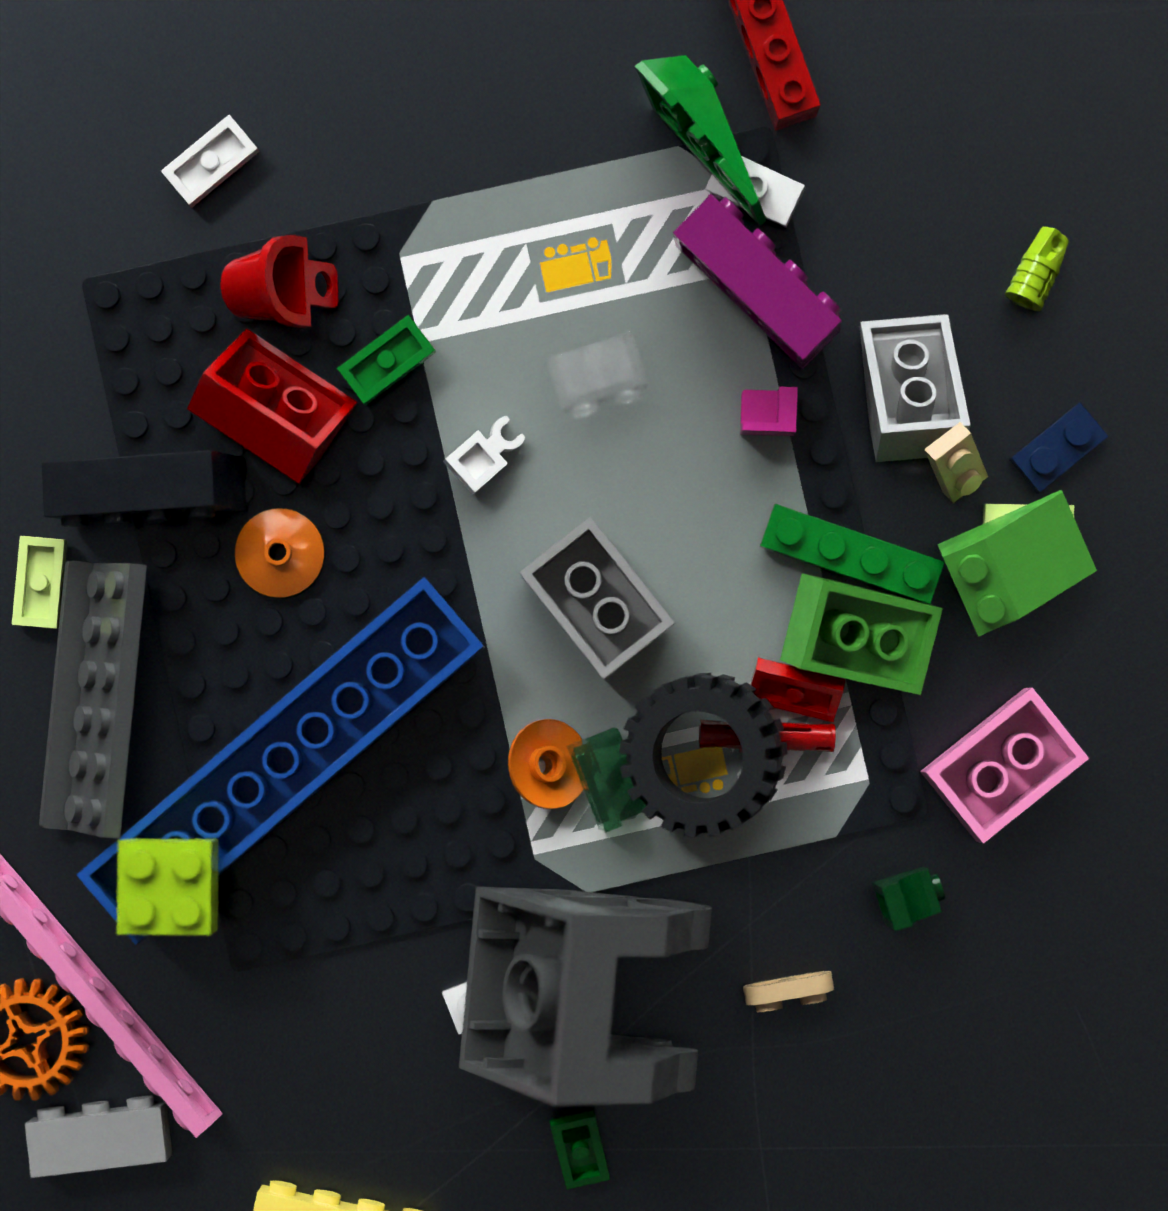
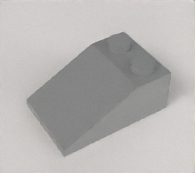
M948 314L860 322L868 419L876 462L928 458L924 449L959 422L970 431L971 424Z

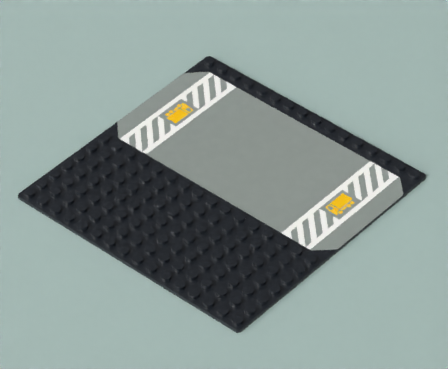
M761 127L733 134L742 157L782 174L773 132L769 128ZM686 145L86 278L83 281V293L119 457L208 450L244 457L246 511L215 512V517L187 518V514H172V520L145 521V516H132L143 565H147L146 581L189 777L194 775L423 577L431 583L485 646L481 652L218 877V910L233 970L241 972L471 920L474 915L476 887L564 889L595 892L922 818L927 814L928 807L901 691L845 679L844 692L834 722L777 708L769 710L773 719L777 720L780 718L782 723L835 724L834 752L787 750L788 754L782 757V766H786L784 777L778 781L775 787L778 790L772 800L767 802L759 813L733 830L728 829L720 835L709 837L708 833H701L697 837L684 836V830L680 828L670 832L660 827L664 820L658 816L649 819L641 812L646 807L641 798L632 801L627 790L634 787L631 778L626 777L622 779L620 766L626 764L627 759L626 754H619L620 741L627 739L629 731L623 729L628 718L635 716L638 712L635 707L643 698L654 693L653 690L676 679L698 673H711L712 676L726 674L735 677L734 682L740 685L746 682L750 684L758 657L791 665L781 661L780 657L802 573L878 591L877 587L759 547L774 504L862 534L865 533L823 350L802 370L675 245L673 232L712 194L705 189L712 174ZM712 194L719 202L723 199ZM734 204L744 215L741 218L744 221L743 225L751 233L757 228L761 230L775 244V256L784 265L791 260L805 273L792 217L787 228L768 219L759 226L742 207ZM287 235L307 237L308 260L331 263L337 269L338 305L335 308L329 309L310 306L311 327L298 328L286 326L276 320L241 318L234 315L227 308L222 298L220 284L225 266L235 259L261 250L274 237ZM318 273L315 278V286L319 295L324 297L327 292V283L325 277ZM409 315L436 350V353L365 406L337 368ZM246 328L357 401L354 410L321 459L300 483L280 472L187 409L203 372ZM779 386L798 387L797 421L794 436L740 435L741 394L743 390L777 391ZM507 416L510 421L501 428L503 439L513 441L517 436L523 434L525 440L517 449L500 453L508 464L472 495L443 461L478 430L488 439L492 425L501 417ZM276 508L289 509L304 515L316 526L324 544V563L317 579L303 592L284 598L269 597L252 589L241 577L235 561V545L244 525L255 515ZM590 516L675 622L673 626L605 680L602 679L519 573ZM275 544L270 549V556L273 560L279 561L286 555V548L283 544ZM706 712L684 713L669 726L662 742V761L667 775L679 789L692 796L713 798L726 794L734 786L741 773L743 753H739V749L699 748L700 719L724 720ZM542 719L559 720L572 727L582 738L589 756V776L583 791L572 803L556 809L539 808L522 798L512 783L508 768L509 751L516 735L526 725ZM539 758V768L543 773L546 765L544 760Z

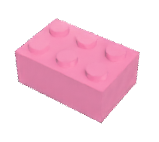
M1024 688L920 772L974 840L984 844L1085 763L1089 757L1033 688Z

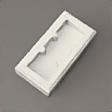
M742 157L765 218L787 228L806 188L805 185ZM711 175L705 188L706 191L720 198L726 197L733 204L740 206L719 181Z

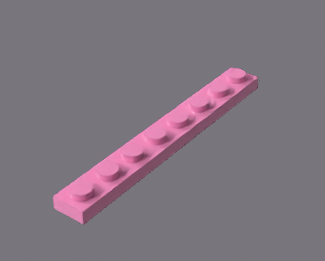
M0 854V916L2 919L18 929L26 939L27 947L32 954L47 963L56 974L55 977L58 984L66 992L73 994L85 1008V1014L95 1026L102 1028L113 1040L117 1053L124 1060L131 1062L142 1074L146 1087L153 1094L160 1096L172 1109L176 1122L185 1130H190L197 1138L223 1113Z

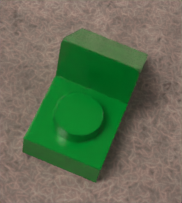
M595 1110L549 1120L566 1189L610 1180Z

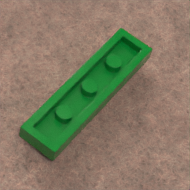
M778 504L773 506L759 546L929 605L931 604L945 563L944 561Z

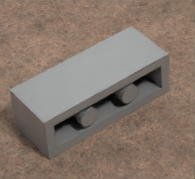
M139 1096L127 1099V1106L110 1108L109 1101H98L83 1104L81 1112L65 1113L64 1106L37 1110V1117H33L25 1123L31 1178L166 1162L173 1155L166 1102L154 1103V1096Z

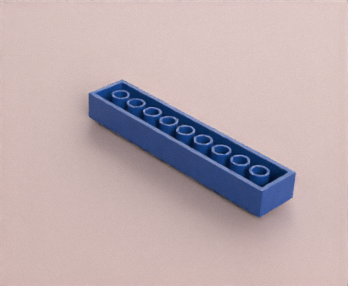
M423 577L77 874L78 878L117 922L119 840L219 839V877L481 652L485 646L431 583ZM127 934L135 945L150 936Z

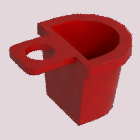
M297 235L274 237L261 250L228 263L221 275L220 287L222 298L227 308L234 315L241 318L276 320L286 326L307 328L311 327L310 306L329 309L335 308L338 305L337 269L331 263L308 260L307 237ZM318 273L325 277L327 283V292L324 297L319 295L315 286V278Z

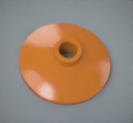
M270 509L255 515L244 525L236 541L235 561L241 577L255 591L269 597H290L303 592L317 579L324 563V544L316 526L304 515L289 509ZM275 544H283L286 548L285 557L279 561L273 560L270 556V549Z
M555 719L534 721L522 728L514 738L508 757L509 774L517 792L530 804L543 809L564 807L572 803L581 794L588 780L590 763L587 748L580 735L568 724ZM539 758H542L546 765L543 773L539 768Z

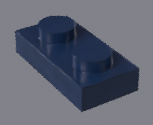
M1079 402L1009 460L1038 494L1105 440L1108 435L1081 402Z

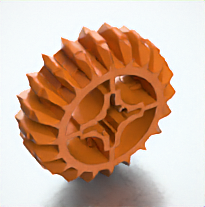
M24 978L15 980L14 993L6 983L0 985V1016L5 1010L9 1016V1019L6 1021L9 1027V1037L4 1044L0 1045V1095H3L11 1085L13 1086V1099L17 1101L23 1098L26 1087L33 1101L41 1098L42 1086L49 1095L56 1094L59 1091L57 1080L65 1085L73 1081L72 1074L67 1068L79 1071L84 1065L82 1060L73 1054H82L89 1051L88 1044L77 1041V1037L89 1033V1027L85 1025L76 1027L74 1023L75 1020L85 1014L83 1009H77L70 1013L66 1007L73 1002L74 996L68 994L58 1001L56 997L60 991V986L56 983L52 984L44 994V984L40 978L33 980L30 991H28ZM18 1003H30L47 1010L54 1019L44 1023L36 1022L27 1011L22 1012ZM21 1029L26 1034L32 1032L35 1034L43 1029L46 1030V1033L37 1037V1041L32 1043L36 1047L35 1049L30 1044L20 1045L14 1049L10 1048L11 1045L20 1041L19 1037L25 1035L21 1032ZM61 1030V1052L55 1065L50 1068L47 1059L50 1057L46 1048L47 1041L51 1035ZM11 1056L20 1057L27 1063L29 1068L34 1067L37 1075L16 1072L2 1060Z

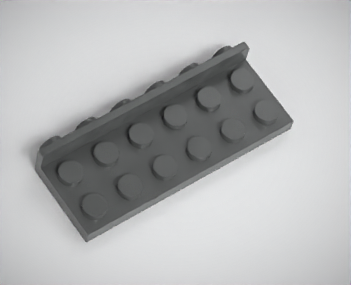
M67 561L65 563L39 826L41 828L70 830L105 838H120L147 565Z

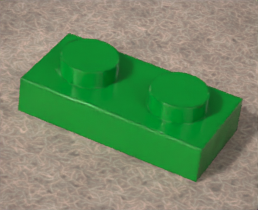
M407 315L339 366L337 370L366 406L435 354L436 350L411 317Z

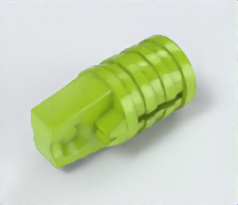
M1043 226L1027 252L1024 253L1021 264L1018 265L1016 274L1010 282L1011 285L1005 292L1006 297L1024 308L1041 311L1044 301L1048 298L1049 291L1055 283V278L1060 273V266L1069 244V239L1059 230Z

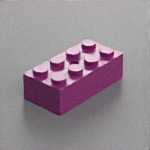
M710 194L673 232L676 247L803 370L840 332L842 320L839 318L840 307L823 291L816 296L807 287L808 283L806 281L809 278L794 262L789 260L784 265L775 256V244L761 230L757 228L751 233L743 225L744 221L741 218L744 215L729 199L724 197L719 202Z

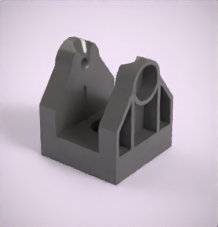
M476 887L459 1068L554 1105L652 1103L677 1092L695 1090L698 1049L673 1047L672 1041L667 1039L611 1035V1015L617 956L665 957L688 950L708 949L712 907L680 900L576 890Z

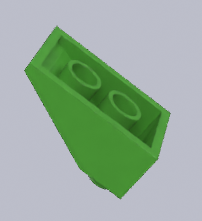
M1062 490L937 544L978 637L1022 618L1097 571Z
M802 573L780 660L804 670L921 695L943 608Z

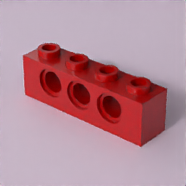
M728 0L774 130L777 131L816 117L821 104L784 1Z

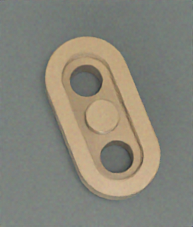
M831 971L795 975L743 986L746 1005H755L756 1012L783 1008L782 1001L800 998L801 1005L823 1002L827 1000L826 993L834 990Z

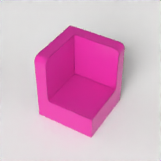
M779 386L777 391L743 390L741 394L740 435L794 436L797 421L798 387Z

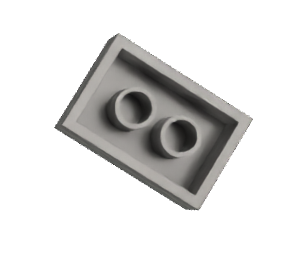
M591 516L519 572L603 680L675 624Z

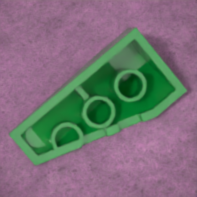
M686 55L642 60L635 68L655 113L759 226L766 221L764 212L714 89L718 86V82L710 70L703 64L697 68Z

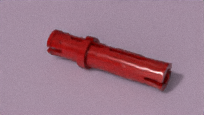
M700 719L699 748L739 749V753H743L739 738L729 724L725 721ZM782 723L784 730L779 732L781 742H787V750L834 752L836 742L835 724Z

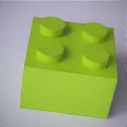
M219 839L119 840L117 934L211 935L218 931Z

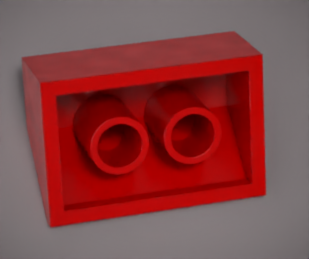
M246 328L203 372L187 409L280 472L300 483L321 459L354 410L357 401Z

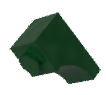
M920 867L872 882L884 923L894 931L911 927L921 919L942 912L939 901L945 900L943 887L938 874L930 875L928 868Z

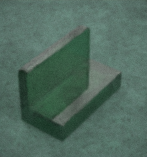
M615 727L567 745L597 826L605 833L621 827L622 820L642 813L641 810L646 807L641 798L632 801L627 790L634 786L630 777L622 779L620 766L626 764L627 759L626 754H619L620 741L623 740L619 730Z

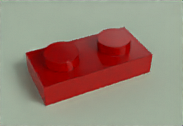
M758 657L750 685L757 689L753 694L760 700L767 698L773 708L834 722L844 692L845 679Z

